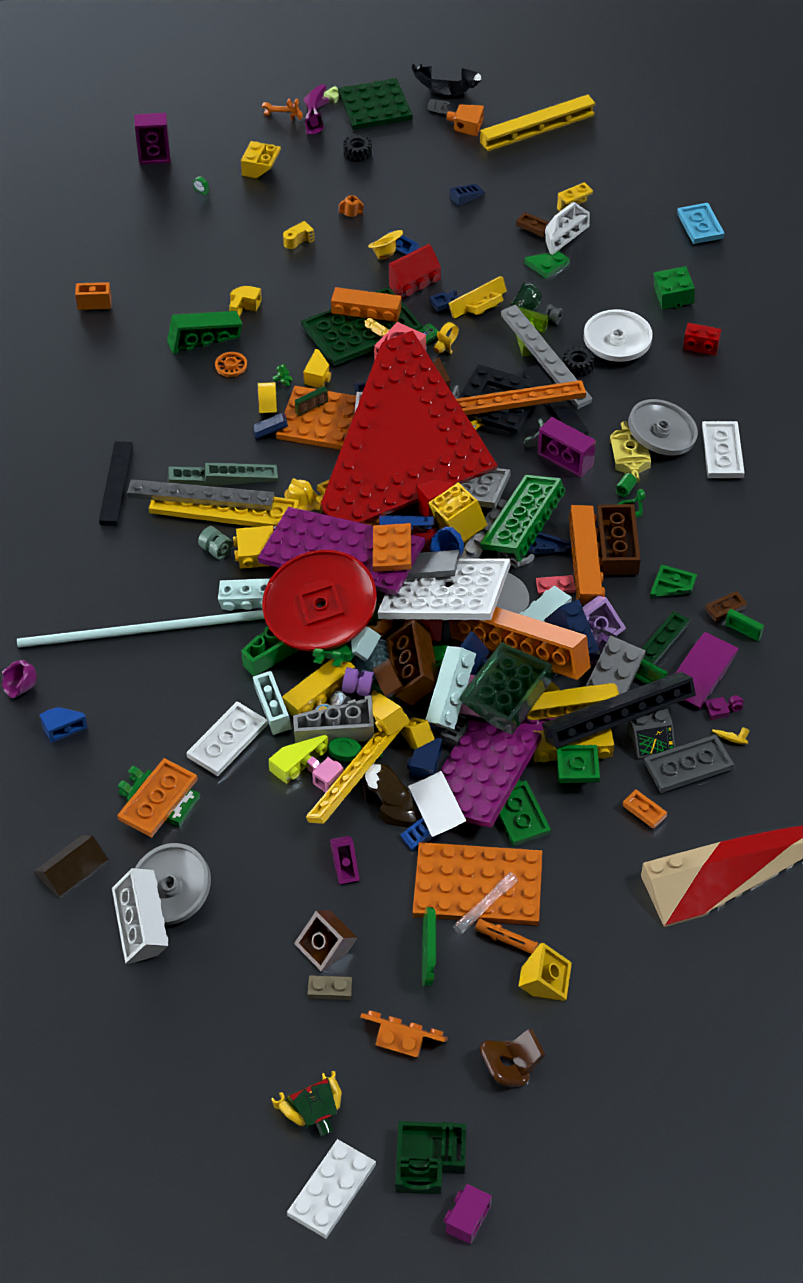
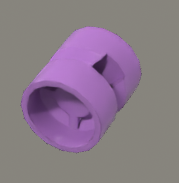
M347 667L343 679L342 692L349 694L357 692L360 696H369L374 672L363 670L360 673L358 669Z

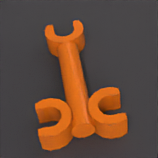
M289 98L286 102L287 106H272L268 102H264L261 106L266 108L263 113L264 115H270L271 112H291V120H294L295 115L299 120L303 117L302 112L299 110V100L297 98L294 103Z

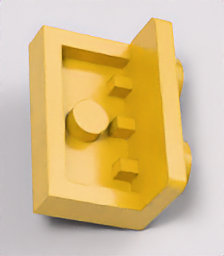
M584 182L558 193L557 209L561 212L573 202L580 204L587 201V196L593 194V190Z

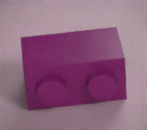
M467 1184L463 1191L459 1190L454 1201L456 1205L453 1210H448L444 1222L446 1223V1233L471 1244L491 1207L492 1196Z

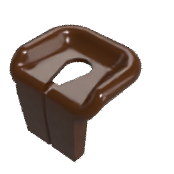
M533 1029L526 1030L514 1041L486 1040L480 1046L481 1055L492 1077L503 1086L521 1087L528 1083L530 1073L533 1072L545 1057V1053ZM500 1057L513 1060L515 1064L505 1066L500 1061Z

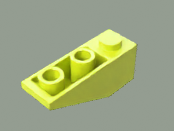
M322 735L282 747L269 758V771L286 784L296 779L301 771L310 766L307 764V761L312 756L317 759L320 755L322 756L327 752L328 736Z

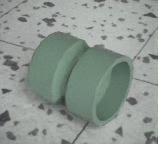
M209 526L200 534L198 545L215 558L221 560L230 553L233 541L215 527Z

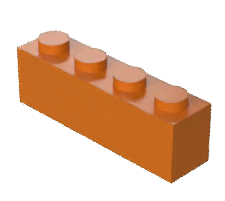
M335 287L331 299V313L398 322L401 312V296Z

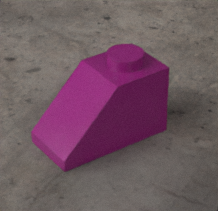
M350 836L330 839L332 857L339 884L359 881L353 839Z

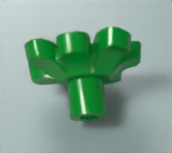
M286 365L277 366L278 373L273 376V380L275 382L281 380L282 384L290 386V382L293 379L289 376L290 372L286 369Z

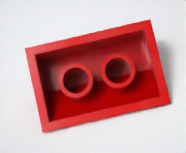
M430 244L389 264V287L396 295L401 296V300L441 280V266Z

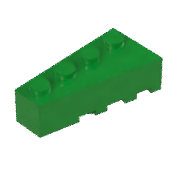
M237 311L174 314L171 317L167 342L172 354L179 353V350L186 349L188 351L197 345L203 344V346H207L213 341L223 342L240 337L243 324Z
M267 626L260 636L257 635L241 650L243 666L254 677L299 650L281 642Z

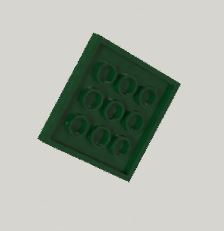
M397 78L338 88L340 99L353 130L413 120V114Z

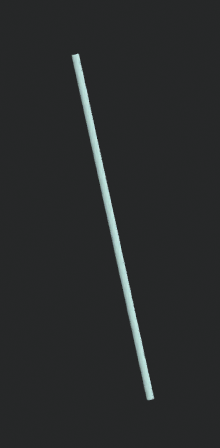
M377 596L376 604L379 605V602L383 600ZM318 603L316 607L321 608L323 605ZM263 610L18 638L17 645L18 648L265 618Z

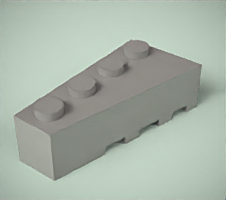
M371 695L365 696L363 700L356 701L354 699L347 701L348 704L336 706V704L331 705L328 709L322 711L316 709L294 715L295 743L322 735L328 736V744L331 740L342 737L350 738L357 742L369 741L374 735Z

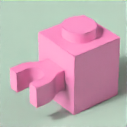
M313 756L307 761V764L310 765L307 770L312 773L313 784L325 793L343 773L342 765L329 757L322 763H319Z

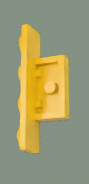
M499 276L449 302L452 317L457 318L467 312L480 315L488 308L496 307L498 303L504 301L502 294L507 291L504 278Z

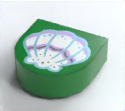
M198 176L193 180L194 190L204 195L209 193V185L205 178Z

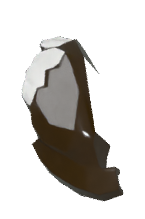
M374 762L359 780L363 783L365 801L366 788L374 791L381 799L383 805L379 808L378 818L383 822L409 828L423 818L420 810H414L411 793L390 766Z

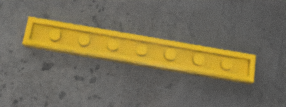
M402 728L392 735L377 730L308 813L306 818L309 823L324 824Z

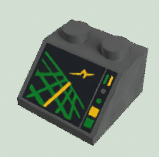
M668 708L656 710L628 721L627 730L637 760L676 748L673 723Z

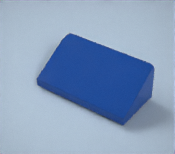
M404 236L395 240L396 251L404 255L420 247L417 242Z

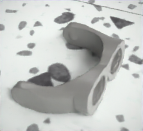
M497 551V556L500 559H510V566L515 569L529 564L535 557L533 554H530L528 557L523 558L521 562H518L516 557H509L506 552Z

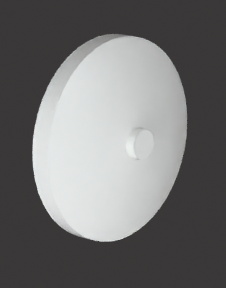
M607 310L594 315L588 320L584 328V342L587 348L600 358L616 362L630 361L641 357L649 350L652 343V329L649 323L636 313L626 310Z

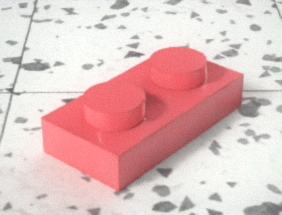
M573 575L536 578L538 595H542L553 586H556L565 593H575Z

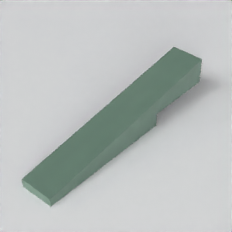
M205 463V468L169 466L168 483L219 486L278 480L277 465Z

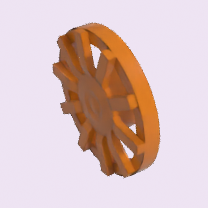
M226 352L216 359L215 369L218 374L226 376V378L238 377V375L245 373L247 359L238 352Z

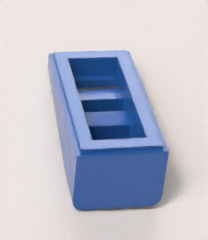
M423 818L400 834V837L412 851L419 847V842L426 843L440 835L432 837L430 831L425 828L427 825ZM412 834L417 839L416 841L411 838Z

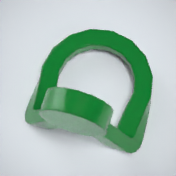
M638 489L636 498L623 500L619 504H630L638 501L639 510L635 512V516L640 517L643 514L642 501L645 500L644 490Z

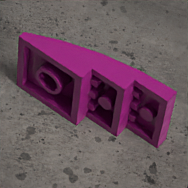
M704 632L676 672H683L693 677L696 696L683 701L701 709L708 695H711L717 683L721 682L739 648Z

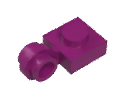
M738 695L730 697L727 703L724 697L705 700L704 703L710 720L729 717V710L738 712L743 709L744 705L743 699Z

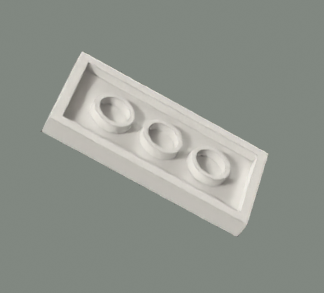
M738 421L702 422L708 478H744Z
M236 702L186 752L187 757L216 776H219L268 725V720L241 703Z
M337 1139L287 1211V1216L326 1239L376 1166V1161Z

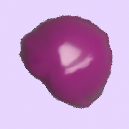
M25 660L11 663L2 672V687L10 698H16L28 692L37 681L34 666Z

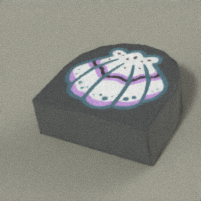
M335 691L331 695L329 703L330 705L336 704V706L348 704L347 701H350L351 698L342 691Z

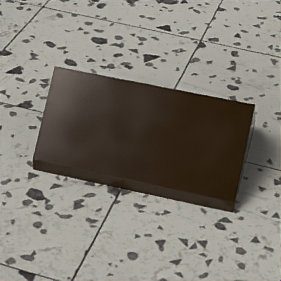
M81 835L37 868L34 873L59 898H62L108 863L109 860L93 835Z

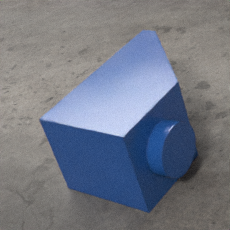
M56 707L39 714L42 727L51 743L88 728L86 717L81 712Z

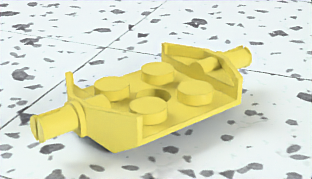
M623 421L621 422L622 430L614 431L610 435L609 440L612 445L615 470L630 473L639 482V473L651 467L649 449L634 438L630 432L628 422L625 421L624 424Z

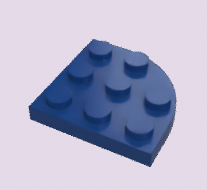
M379 516V524L411 523V529H413V525H420L421 529H431V525H435V517Z

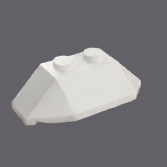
M573 202L553 217L545 230L546 244L550 254L556 253L589 227L590 212Z

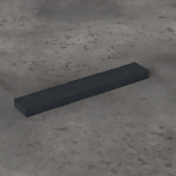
M538 364L523 369L525 378L543 383L542 386L553 384ZM566 400L545 403L557 420L585 435H589V430Z
M115 441L99 517L100 525H118L133 449L132 442Z

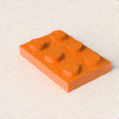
M411 523L374 525L373 572L412 569Z

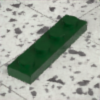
M673 611L642 647L643 650H646L643 659L655 665L686 629L690 619Z

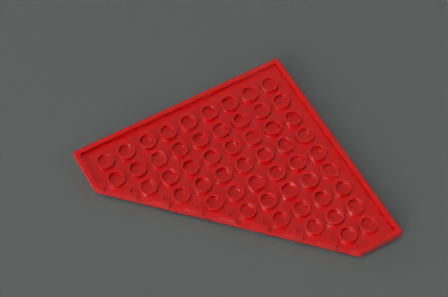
M413 330L383 341L380 345L321 501V508L325 515L365 524L379 518V516L387 515L418 502L419 485L432 480L462 484L497 469V463Z

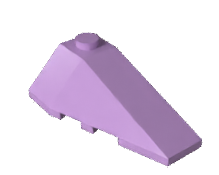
M597 596L582 607L596 643L608 641L610 635L615 637L626 629L607 597Z

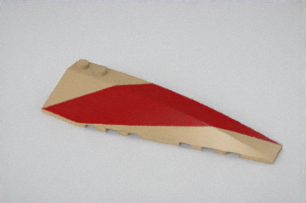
M803 825L730 839L644 862L641 878L663 926L668 927L709 914L712 909L725 905V902L741 896L744 891L759 886L778 875L780 871L787 870L794 863L801 859L803 860Z

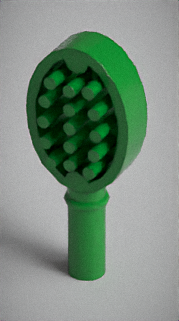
M344 737L331 740L328 746L329 755L336 760L344 762L353 761L362 750L357 741Z

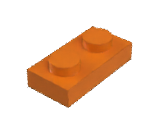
M637 789L622 804L623 807L653 829L667 817V812Z

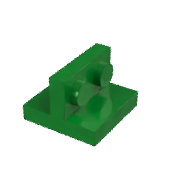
M563 745L557 748L556 776L559 783L600 782L597 745Z

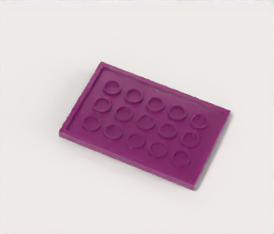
M470 720L466 732L461 737L458 745L454 746L440 771H442L466 819L465 822L492 828L538 747L542 736L539 732Z

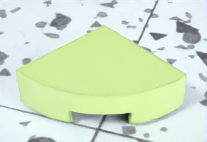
M335 86L324 92V97H328L334 104L339 100V92Z

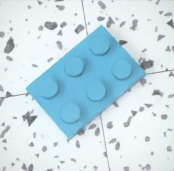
M708 203L677 208V214L693 244L724 239L725 233Z

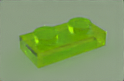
M518 307L530 322L533 321L536 330L541 332L547 330V315Z

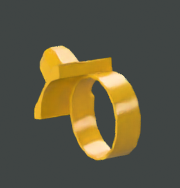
M448 322L441 328L440 332H437L438 342L434 345L436 353L439 354L446 351L452 355L451 344L457 338L458 326ZM452 328L451 334L447 337V332Z

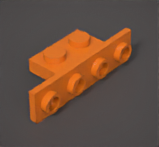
M369 1010L368 1013H361V1018L381 1023L375 1045L419 1057L424 1036L442 1042H447L448 1037L443 1036V1031L431 1028L430 1032L422 1030L423 1026L410 1022L408 1026L401 1023L402 1019L389 1016V1019L381 1018V1013Z

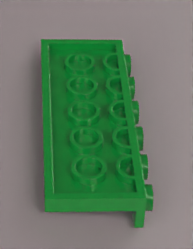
M525 475L481 541V549L514 553L516 561L521 562L530 546L535 542L539 532L542 531L544 524L549 520L558 502L565 494L561 478Z

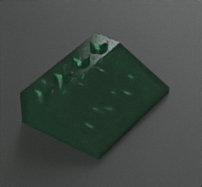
M501 642L460 696L459 700L495 728L513 735L554 679L552 664Z

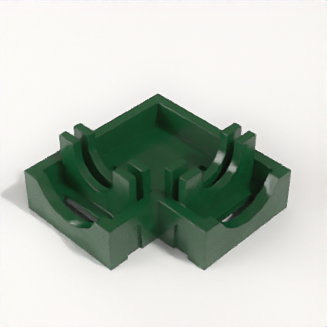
M398 1121L395 1192L441 1194L442 1173L457 1172L458 1174H465L466 1124ZM457 1139H461V1160H456ZM407 1182H412V1183H431V1184L418 1186V1185L408 1184Z

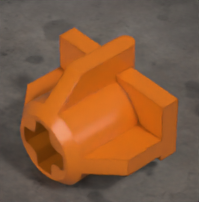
M347 196L338 205L339 213L345 214L348 217H355L357 214L363 215L364 204L356 196Z

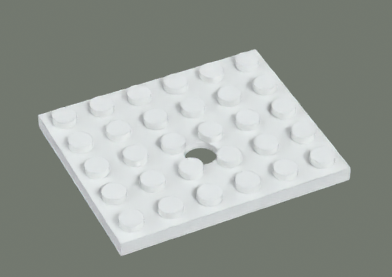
M459 559L455 576L405 580L397 596L385 594L377 612L378 618L387 620H491L511 565L510 559ZM446 582L453 583L452 586L445 587V585L447 584Z

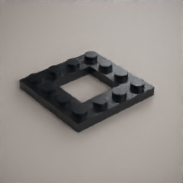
M478 364L459 398L482 395L487 385L512 391L539 387L543 383ZM532 406L509 409L508 413L498 410L466 416L471 421L478 420V423L518 434Z

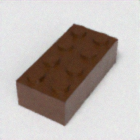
M634 504L597 505L596 525L599 531V555L602 559L601 572H603V575H639L641 559Z
M416 619L410 620L386 638L389 659L404 687L395 696L411 706L433 691L438 679L430 629Z

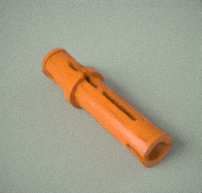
M479 918L475 927V931L492 937V940L502 941L531 955L539 944L502 928L500 924L496 926Z

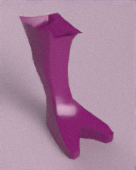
M325 84L317 86L303 99L308 108L305 119L306 134H315L324 128L321 114H318L316 109L330 101L328 97H323L326 90Z

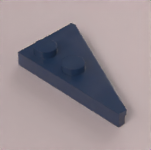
M539 532L526 555L572 553L571 541Z

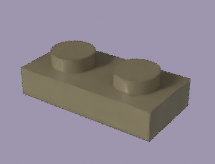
M309 975L308 999L351 1000L352 977Z

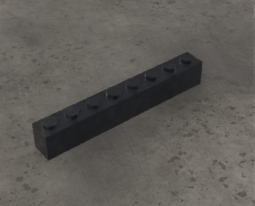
M678 672L544 722L542 726L545 740L550 745L558 748L696 696L693 677L683 672Z

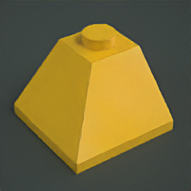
M540 943L521 968L519 987L534 997L561 1001L567 1000L572 962L545 943Z

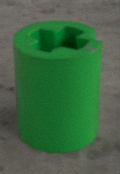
M630 473L624 474L615 487L617 489L616 493L622 497L628 496L637 483L636 477Z

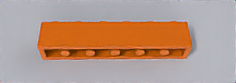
M571 505L568 519L576 599H579L581 605H586L597 596L605 597V588L601 584L603 583V572H600L602 559L598 556L600 552V543L597 542L599 531L598 528H595L597 514L594 513L593 506Z

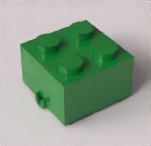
M686 266L654 272V289L662 310L673 307L679 309L683 305L695 303V287Z

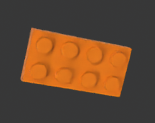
M163 758L117 815L118 820L152 838L196 783L198 776Z

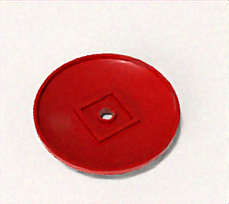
M336 550L306 552L287 561L270 578L263 595V615L273 635L292 648L303 651H314L315 648L324 649V651L333 649L355 638L367 626L376 607V586L367 567L347 553ZM319 602H326L325 606L321 608L316 607Z

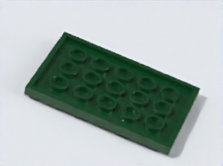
M389 286L375 291L376 293L396 295ZM401 301V312L398 322L416 331L422 329L421 323ZM331 309L301 320L303 329L333 366L374 351V345L382 338L371 329L365 327V320L368 318L333 314ZM373 319L389 330L397 323Z

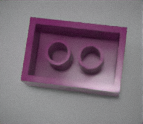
M166 113L134 114L139 165L171 163Z
M553 417L539 429L538 454L581 478L594 465L596 440Z

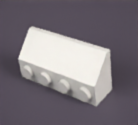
M131 868L112 887L125 964L158 956L168 947V937L164 926L165 920L162 915L161 899L158 894L154 870Z

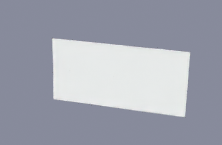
M442 771L408 786L432 837L466 821Z

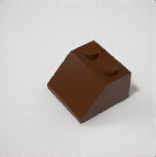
M331 910L315 911L294 944L320 971H325L348 953L358 937Z

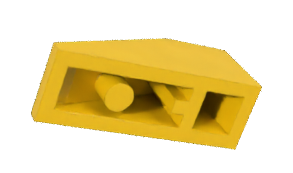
M375 690L371 692L373 715L376 719L375 725L380 732L384 731L388 735H392L409 723L401 706Z

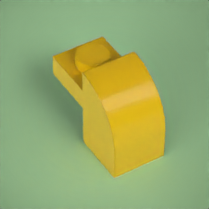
M241 286L234 289L230 293L229 311H237L239 317L243 309L256 312L262 301L261 288Z
M275 382L258 383L259 413L277 412Z

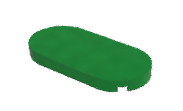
M426 906L422 930L423 986L431 987L434 983L435 975L433 972L436 965V910L434 907Z

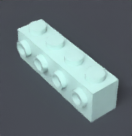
M270 579L221 580L218 601L222 610L262 608L264 591Z
M447 646L426 716V720L430 724L440 728H455L466 687L469 683L471 670L474 666L476 653L462 647Z

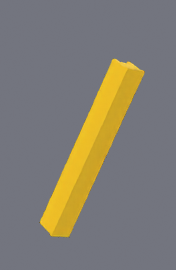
M587 94L480 130V143L487 151L592 117L595 115L593 112L595 102Z

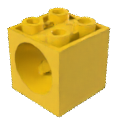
M456 483L429 502L439 528L443 529L445 526L453 527L460 533L463 542L488 526L478 500L460 483Z

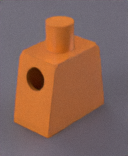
M459 105L456 112H447L446 120L454 122L455 131L477 136L484 119V106Z

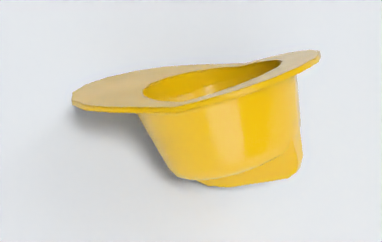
M397 230L388 233L376 242L369 244L368 247L373 248L379 260L386 259L396 251L395 240L402 236L403 231Z
M293 478L284 493L285 498L299 500L298 509L306 511L317 510L318 508L315 505L319 502L316 500V497L319 495L312 489L311 484L306 480H296Z

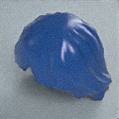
M445 526V528L438 530L431 538L430 552L459 550L460 556L463 554V540L460 533L453 527Z

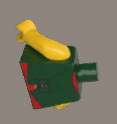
M331 1071V1077L328 1078L323 1073L321 1081L288 1095L286 1099L282 1092L279 1093L281 1100L275 1101L274 1098L271 1099L274 1108L280 1109L288 1119L297 1125L304 1126L306 1129L316 1125L322 1137L333 1131L328 1119L337 1114V1110L340 1108L342 1091L336 1081L335 1071Z

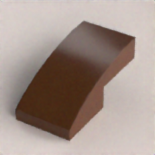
M390 659L373 668L375 677L386 698H390L404 689Z

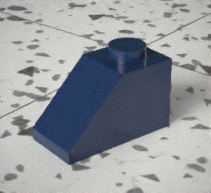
M437 738L414 750L413 756L409 757L407 762V769H410V778L424 780L436 774L442 752V738Z

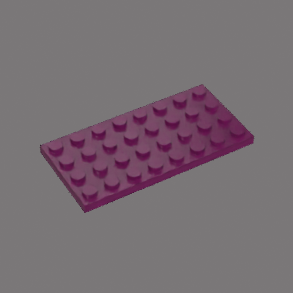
M289 506L258 556L259 563L280 568L290 559L306 552L315 550L341 551L355 557L367 567L375 582L376 591L395 596L399 593L411 570L373 572L372 525ZM411 535L412 567L425 545L424 537Z

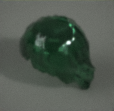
M523 282L518 294L510 304L511 306L516 304L521 311L532 312L540 305L542 294L533 283L525 284Z

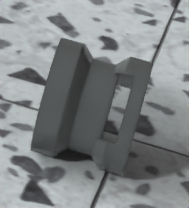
M550 304L546 309L544 320H551L554 324L558 325L563 317L564 310L562 308L557 309L554 305Z

